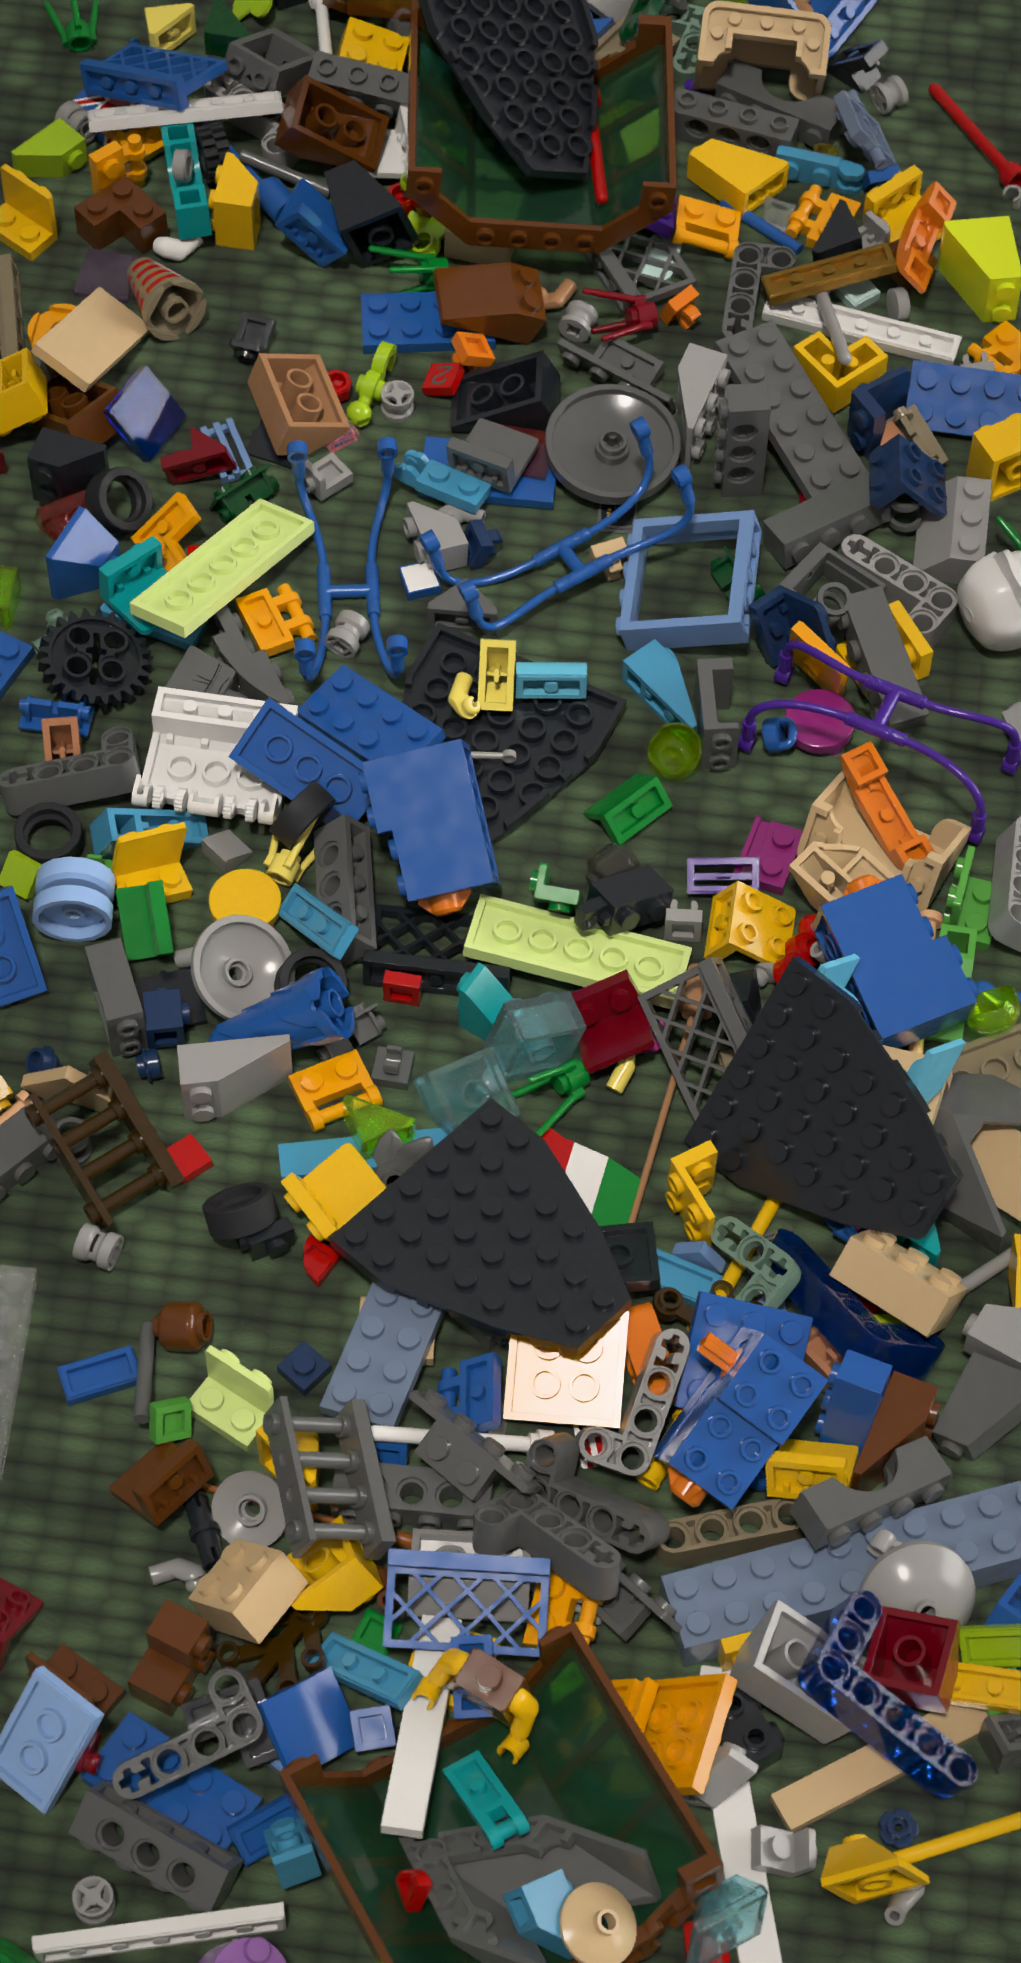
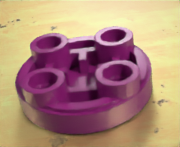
M826 689L807 690L792 699L824 705L845 713L848 711L854 713L851 704L843 696ZM786 709L785 717L792 719L797 727V739L792 746L794 748H801L811 753L835 756L841 753L842 748L853 736L854 728L845 725L844 721L810 711ZM785 726V731L787 733L788 738L789 731L788 728Z

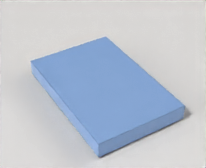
M42 1665L36 1668L0 1733V1779L44 1815L49 1813L57 1803L105 1714Z

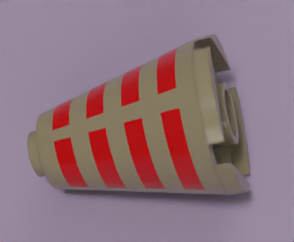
M149 257L138 258L130 264L126 277L147 329L156 338L165 341L180 339L178 334L184 331L187 334L191 333L199 325L206 311V300L203 297L204 292L193 281Z

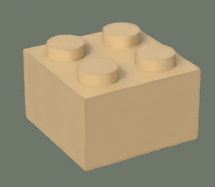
M236 1538L233 1543L223 1550L221 1558L209 1573L205 1574L198 1581L196 1589L187 1599L203 1618L209 1621L214 1630L260 1644L309 1582L282 1551Z

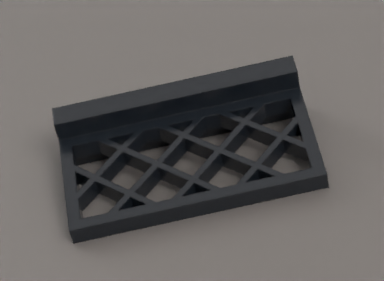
M376 904L377 948L388 942L396 951L388 953L365 950L363 957V985L383 987L385 970L422 976V992L459 996L457 985L466 972L471 973L476 965L481 963L488 968L509 993L512 968L488 965L484 961L467 957L469 960L465 962L448 959L449 956L458 951L463 953L467 938L466 936L460 939L452 930L459 926L470 928L474 915L452 913L436 917L425 909ZM382 917L398 919L402 924L388 930L381 923ZM423 922L433 923L437 929L424 935L416 926ZM409 931L417 940L403 946L396 937ZM445 935L453 944L440 951L432 942ZM425 947L432 956H413L411 953Z

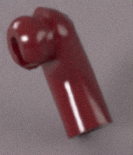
M97 1730L75 1767V1771L84 1774L87 1772L88 1774L95 1775L100 1770L102 1756L100 1753L95 1752L101 1740V1734Z

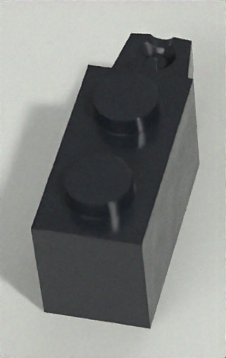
M649 864L590 882L586 902L578 905L576 908L574 923L581 931L601 928L608 936H612L665 919L666 908H670L674 890Z

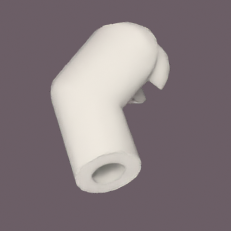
M158 237L153 242V250L163 258L182 261L203 244L201 237L183 240L172 237Z

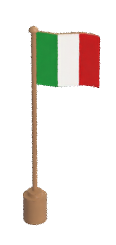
M698 963L689 965L687 971L698 966ZM699 975L687 981L683 993L684 997L700 1002L704 991ZM708 998L707 1005L713 1007L710 999ZM681 1001L678 1011L687 1020L686 1025L692 1027L698 1006ZM705 1009L701 1021L711 1018L713 1012ZM684 1030L679 1047L680 1051H684L690 1031ZM677 1055L676 1058H677L678 1062L680 1063V1060H681V1057H682V1056ZM673 1073L670 1077L641 1178L611 1158L568 1140L551 1128L541 1136L550 1147L599 1226L636 1222L677 1083Z

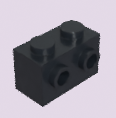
M736 1687L719 1746H722L723 1742H730L742 1747L746 1751L745 1757L759 1765L756 1772L758 1774L781 1760L785 1739L774 1721L768 1723L760 1711L762 1709L761 1703Z

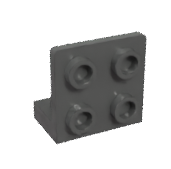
M480 418L465 441L451 437L446 445L448 465L453 469L492 484L491 487L510 493L539 447V439Z

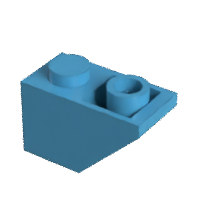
M285 1817L273 1822L269 1829L263 1831L282 1890L322 1876L311 1841L298 1818Z
M562 1869L502 1895L519 1936L568 1960L574 1958L566 1949L559 1930L561 1906L567 1895L574 1890Z

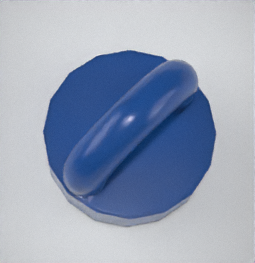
M773 717L766 718L763 721L762 736L766 750L769 753H778L790 749L797 739V727L792 719ZM783 726H786L789 731V735L786 741Z

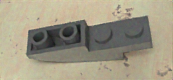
M226 604L213 615L214 626L218 635L212 636L214 657L237 672L238 691L241 694L249 696L250 699L266 701L270 697L277 703L296 705L291 689L289 687L284 688L280 681L282 680V674L277 661H270L265 649L255 652L249 638L244 640L241 634L243 632L241 620L236 612L231 614Z

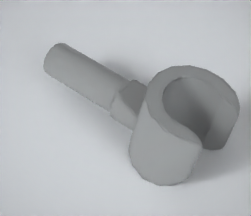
M1009 185L1003 190V202H1006L1009 198H1014L1012 201L1013 209L1021 207V186Z
M880 1530L872 1538L867 1547V1552L879 1558L890 1549L904 1543L897 1541L890 1531Z

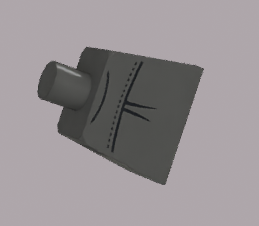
M192 645L187 649L165 686L167 688L250 699L249 696L237 692V672L233 668Z

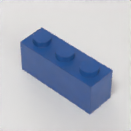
M849 1349L841 1364L834 1362L828 1377L829 1381L827 1382L833 1388L827 1387L820 1407L826 1411H821L814 1429L815 1433L820 1434L818 1442L855 1445L859 1447L860 1456L885 1394L892 1365Z

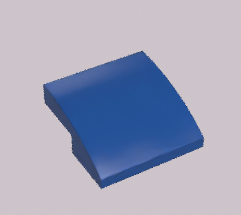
M331 1666L314 1672L292 1686L280 1689L256 1704L283 1769L294 1759L299 1757L307 1758L317 1753L322 1765L354 1747L349 1715L350 1710Z

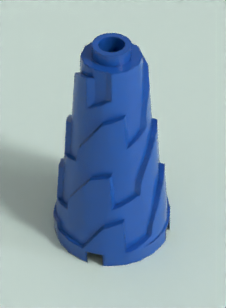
M321 967L311 971L300 980L270 993V997L243 1009L241 1014L216 1025L212 1035L209 1037V1042L290 1034L291 1051L312 1045L320 1046L349 1038L353 1034L355 1027L353 1006L347 1008L343 1006L342 999L350 997L341 978L329 967Z

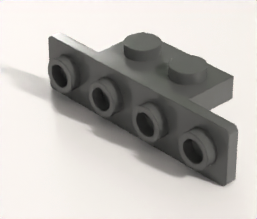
M322 51L315 52L308 74L309 77L331 88L338 89L340 93L389 117V119L392 117L397 118L400 105L408 107V73ZM417 76V80L436 96L439 82ZM417 95V110L431 112L432 107Z
M562 338L558 340L557 347L560 351L561 359L574 368H577L579 365L589 370V374L600 382L605 383L608 380L614 384L640 389L659 400L671 414L675 411L676 407L673 398L653 387L666 367L663 361L619 338L601 342L594 355Z
M429 1388L428 1390H412L408 1397L436 1420L414 1453L470 1500L478 1501L498 1472L525 1494L538 1493L542 1485L533 1479L536 1474L531 1468L522 1462L516 1461L514 1463L504 1454L506 1449L502 1444L491 1437L484 1438L475 1430L477 1427L475 1422L462 1413L458 1412L455 1414L445 1406L448 1401L440 1393Z
M621 1561L619 1592L617 1596L604 1600L603 1605L598 1606L597 1615L625 1641L632 1636L652 1612L678 1633L682 1626L672 1618L677 1610L660 1595L655 1600H652L647 1595L651 1587L634 1572L628 1578L622 1572L627 1565Z

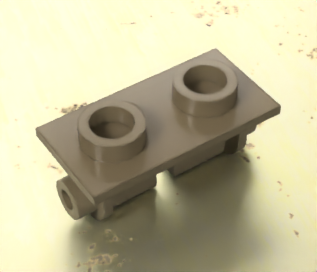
M915 403L908 408L904 406L899 407L893 412L894 416L886 421V423L893 421L909 442L916 443L921 451L933 460H938L942 465L949 461Z

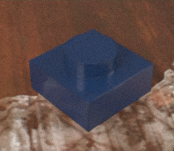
M305 1341L299 1344L277 1365V1373L304 1397L332 1371V1365Z

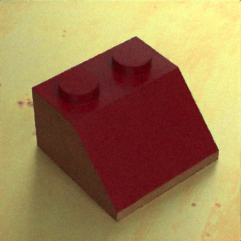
M881 1605L860 1679L870 1699L947 1714L958 1672L959 1620Z

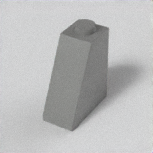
M985 1304L979 1315L971 1314L962 1330V1334L966 1335L963 1350L971 1355L973 1351L1021 1370V1308Z

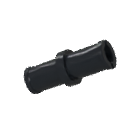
M200 1491L197 1492L198 1501H196L193 1494L183 1503V1506L185 1507L191 1527L188 1532L190 1540L197 1546L202 1568L206 1573H209L212 1569L211 1565L217 1563L223 1552L218 1537L221 1530L219 1523L213 1521L206 1493Z

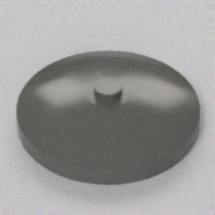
M621 384L594 385L571 394L554 410L547 424L545 454L549 467L555 477L572 493L595 503L622 505L640 484L645 470V459L641 456L637 440L630 429L629 422L641 416L644 417L651 430V435L649 436L654 450L652 477L647 489L638 501L654 495L671 479L670 471L678 465L681 448L678 426L672 414L659 400L640 389Z

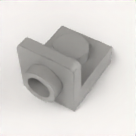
M765 1825L751 1828V1869L790 1879L815 1869L817 1859L815 1829L807 1827L793 1833Z

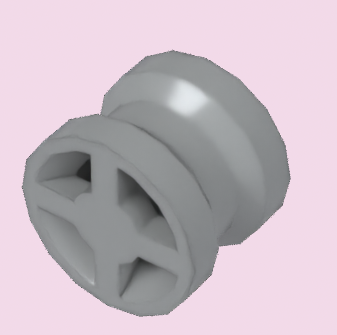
M897 75L888 77L885 83L877 82L870 87L872 103L881 114L891 112L894 106L902 107L908 103L909 96L906 85Z
M574 300L568 304L566 315L561 318L558 329L565 338L574 342H584L591 334V327L598 320V313L589 303Z
M402 380L390 381L381 389V413L383 417L392 423H403L412 418L414 414V390L412 386Z
M99 1876L83 1878L76 1884L72 1892V1902L77 1918L88 1926L98 1927L106 1924L113 1917L116 1910V1901L111 1885ZM98 1905L99 1907H101L91 1908L90 1910H88L91 1906Z

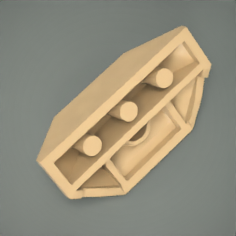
M813 841L788 867L809 903L817 911L820 905L841 898L847 884L858 877L870 874L884 881L895 877L888 868L863 846L824 844V842Z

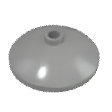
M247 915L223 917L204 929L194 944L190 965L192 980L203 1002L214 1013L228 1020L241 1014L243 1009L271 996L270 993L275 991L274 981L276 973L288 956L291 955V951L283 937L268 923ZM295 969L291 973L289 984L295 982ZM229 970H233L236 973L237 980H233L230 977Z
M913 1541L901 1544L880 1556L865 1574L860 1585L857 1601L861 1623L872 1639L881 1605L918 1613L924 1607L931 1606L924 1614L959 1620L960 1627L965 1626L975 1604L976 1590L974 1578L965 1561L954 1550L943 1544L932 1541Z

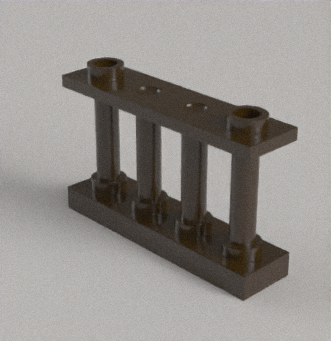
M107 1050L95 1056L88 1063L91 1067L88 1071L89 1075L42 1103L35 1092L24 1100L27 1107L23 1109L30 1124L34 1128L40 1127L84 1199L86 1205L83 1206V1210L87 1218L93 1225L99 1224L102 1230L114 1223L109 1212L154 1185L157 1187L163 1186L167 1192L185 1180ZM95 1088L98 1090L104 1089L111 1100L108 1103V1108L61 1135L50 1115ZM115 1120L118 1122L123 1121L131 1133L127 1135L128 1140L80 1167L69 1148ZM137 1153L140 1155L143 1153L150 1164L147 1167L148 1172L101 1200L89 1180L132 1154Z

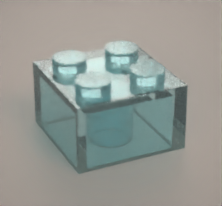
M570 991L560 993L547 992L539 997L523 1000L521 998H514L503 1003L484 1043V1048L498 1074L500 1082L536 1075L570 1061L587 1026Z

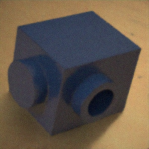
M157 988L153 991L143 992L148 1048L185 1045L184 1025L191 1024L189 1002H181L180 988Z

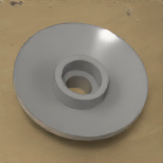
M258 1471L235 1473L219 1485L213 1496V1521L219 1523L220 1535L230 1544L238 1538L267 1547L275 1542L285 1530L286 1522L278 1484L273 1478ZM250 1501H255L259 1504V1514H253L249 1510Z

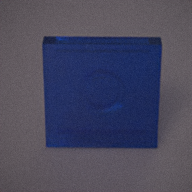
M147 365L139 366L103 411L104 415L143 462L153 459L186 417V413Z

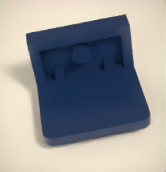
M907 366L897 370H890L882 377L870 383H863L852 391L847 435L853 447L857 451H861L868 461L869 454L881 444L885 422L894 416L893 412L902 406L906 408L911 379V371Z
M897 434L885 444L876 447L869 454L870 503L880 510L905 492L938 518H941L947 514L945 468L938 460H933L921 451L916 443L909 442L902 435Z
M779 585L748 605L766 664L772 667L779 664L780 651L789 642L791 628L798 621L806 624L837 654L835 649L837 643L830 632L827 622L828 613L820 602Z

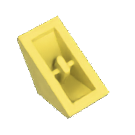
M191 3L145 8L150 47L173 50L197 32L194 5Z
M481 639L478 683L480 710L513 711L516 640Z

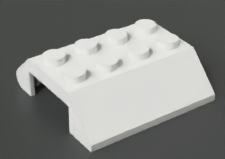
M159 686L151 715L153 725L152 739L142 778L141 775H136L132 792V805L149 807L152 804V808L162 809L165 804H171L174 806L175 812H184L187 809V813L219 817L223 814L225 819H232L235 814H242L245 816L246 822H254L258 819V823L272 825L281 813L285 795L229 758V755L266 701ZM279 703L298 716L297 705Z

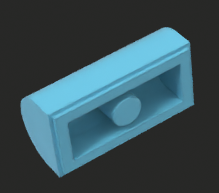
M516 662V698L586 699L587 662Z

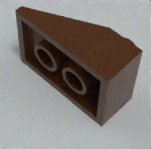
M304 75L287 94L274 145L302 159L339 166L355 160L367 172L373 173L378 165L389 117Z
M511 262L435 268L433 271L440 324L528 345L547 321L538 269Z
M59 374L53 376V380L47 381L48 414H45L37 422L30 424L38 431L45 427L103 444L109 438L119 435L123 428L133 420L117 387L97 381L84 393Z
M896 1371L893 1372L853 1471L850 1488L858 1491H872L885 1480L883 1468L896 1448L923 1436H927L929 1440L931 1439L932 1431L937 1423L936 1419L941 1408V1404L935 1402L939 1387Z

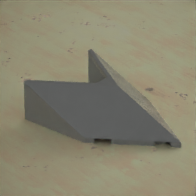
M952 1073L951 1085L949 1090H944L934 1128L937 1134H943L948 1144V1152L956 1160L964 1176L941 1211L940 1216L996 1255H999L1003 1250L1006 1229L970 1142L984 1124L1021 1126V1088L994 1075Z
M545 1814L528 1817L531 1831L520 1837L517 1834L504 1840L505 1845L495 1851L490 1848L477 1825L438 1832V1838L416 1841L413 1837L398 1838L413 1869L420 1868L429 1876L432 1888L428 1898L451 1942L482 1963H547L536 1943L518 1935L502 1895L557 1870H563L566 1879L570 1881L574 1889L590 1882L610 1885L617 1889L631 1906L655 1903L662 1897L645 1849ZM503 1821L494 1822V1823H495V1825H498V1824H500V1823L503 1822Z

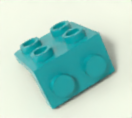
M152 536L142 543L135 544L129 551L114 560L107 561L99 568L100 597L142 635H148L160 627L132 615L129 603L168 572L162 567V543Z

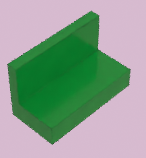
M634 774L585 810L583 814L588 819L600 820L611 842L621 845L673 805L657 776Z
M163 880L147 882L145 885L115 889L127 960L147 959L174 953Z

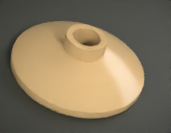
M600 1882L586 1883L572 1890L561 1906L559 1913L560 1935L568 1952L579 1963H621L631 1953L637 1934L636 1919L631 1905L617 1889ZM602 1916L607 1921L608 1930L601 1923Z

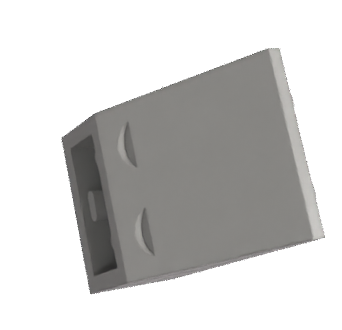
M689 343L678 366L675 415L681 439L683 464L686 465L688 470H690L694 459L700 460L706 443L704 440L706 434L712 435L717 422L719 399L725 398L724 389L728 384L731 370L726 369L727 354Z

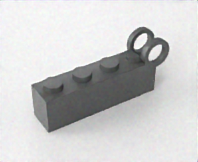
M869 472L763 520V542L768 551L787 569L800 563L820 542L829 548H834L836 545L841 544L847 536L853 534L862 535L866 531L886 522H889L890 526L899 532L914 531L922 525L923 513L919 508L921 504L916 500L910 504H901L894 499L880 510L870 503ZM902 512H910L916 515L917 519L912 523L902 524L897 522L894 517Z
M839 582L824 584L813 600L820 602L825 607L829 617H836L830 620L827 619L828 626L837 625L840 630L844 631L847 639L846 650L848 657L852 662L856 663L859 673L866 676L871 674L922 695L882 585L851 594L849 589ZM835 589L840 591L845 597V603L839 595L827 590ZM823 599L833 600L838 605L839 610L828 608L824 604ZM858 682L862 693L867 694L870 701V716L873 720L885 695L865 688L863 683ZM899 701L886 726L901 731L921 725L929 715V711L926 708L921 710Z
M24 1106L0 1125V1201L5 1197L6 1192L15 1185L28 1181L36 1169L47 1160L57 1159L62 1164L40 1127L34 1128L28 1121L23 1110L27 1106ZM52 1114L50 1115L59 1132L66 1126H77L84 1122L77 1117H66L58 1121ZM90 1136L69 1148L72 1153H77L86 1147L85 1153L76 1159L80 1166L88 1162L92 1155Z

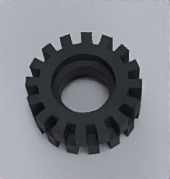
M221 122L195 127L194 129L200 167L208 185L216 184L217 166L223 165L226 152L231 153L229 141H227V135Z

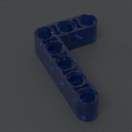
M777 1230L771 1243L789 1254L801 1269V1279L788 1297L805 1316L813 1317V1325L843 1358L849 1349L892 1365L890 1376L896 1371L918 1380H925L945 1349V1343L935 1334L926 1337L910 1326L879 1322L847 1286L829 1275L832 1270L801 1237L789 1230ZM774 1262L770 1267L776 1274L782 1276L787 1272V1270L781 1269Z
M868 1590L856 1591L832 1609L799 1669L798 1683L806 1695L932 1795L939 1799L950 1798L976 1781L978 1775L976 1763L968 1753L856 1665L882 1616V1605L875 1594Z

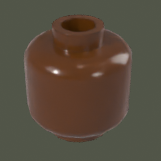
M171 1301L163 1305L159 1315L154 1316L152 1330L154 1336L159 1338L162 1347L167 1351L194 1352L200 1350L205 1342L211 1339L213 1321L211 1314L205 1311L199 1302Z

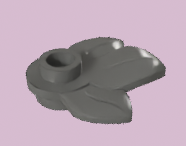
M388 1129L379 1138L374 1147L373 1157L377 1164L374 1172L388 1187L392 1184H387V1179L390 1176L397 1175L399 1178L434 1147L432 1138L430 1136L421 1137L403 1145L397 1133L393 1129Z

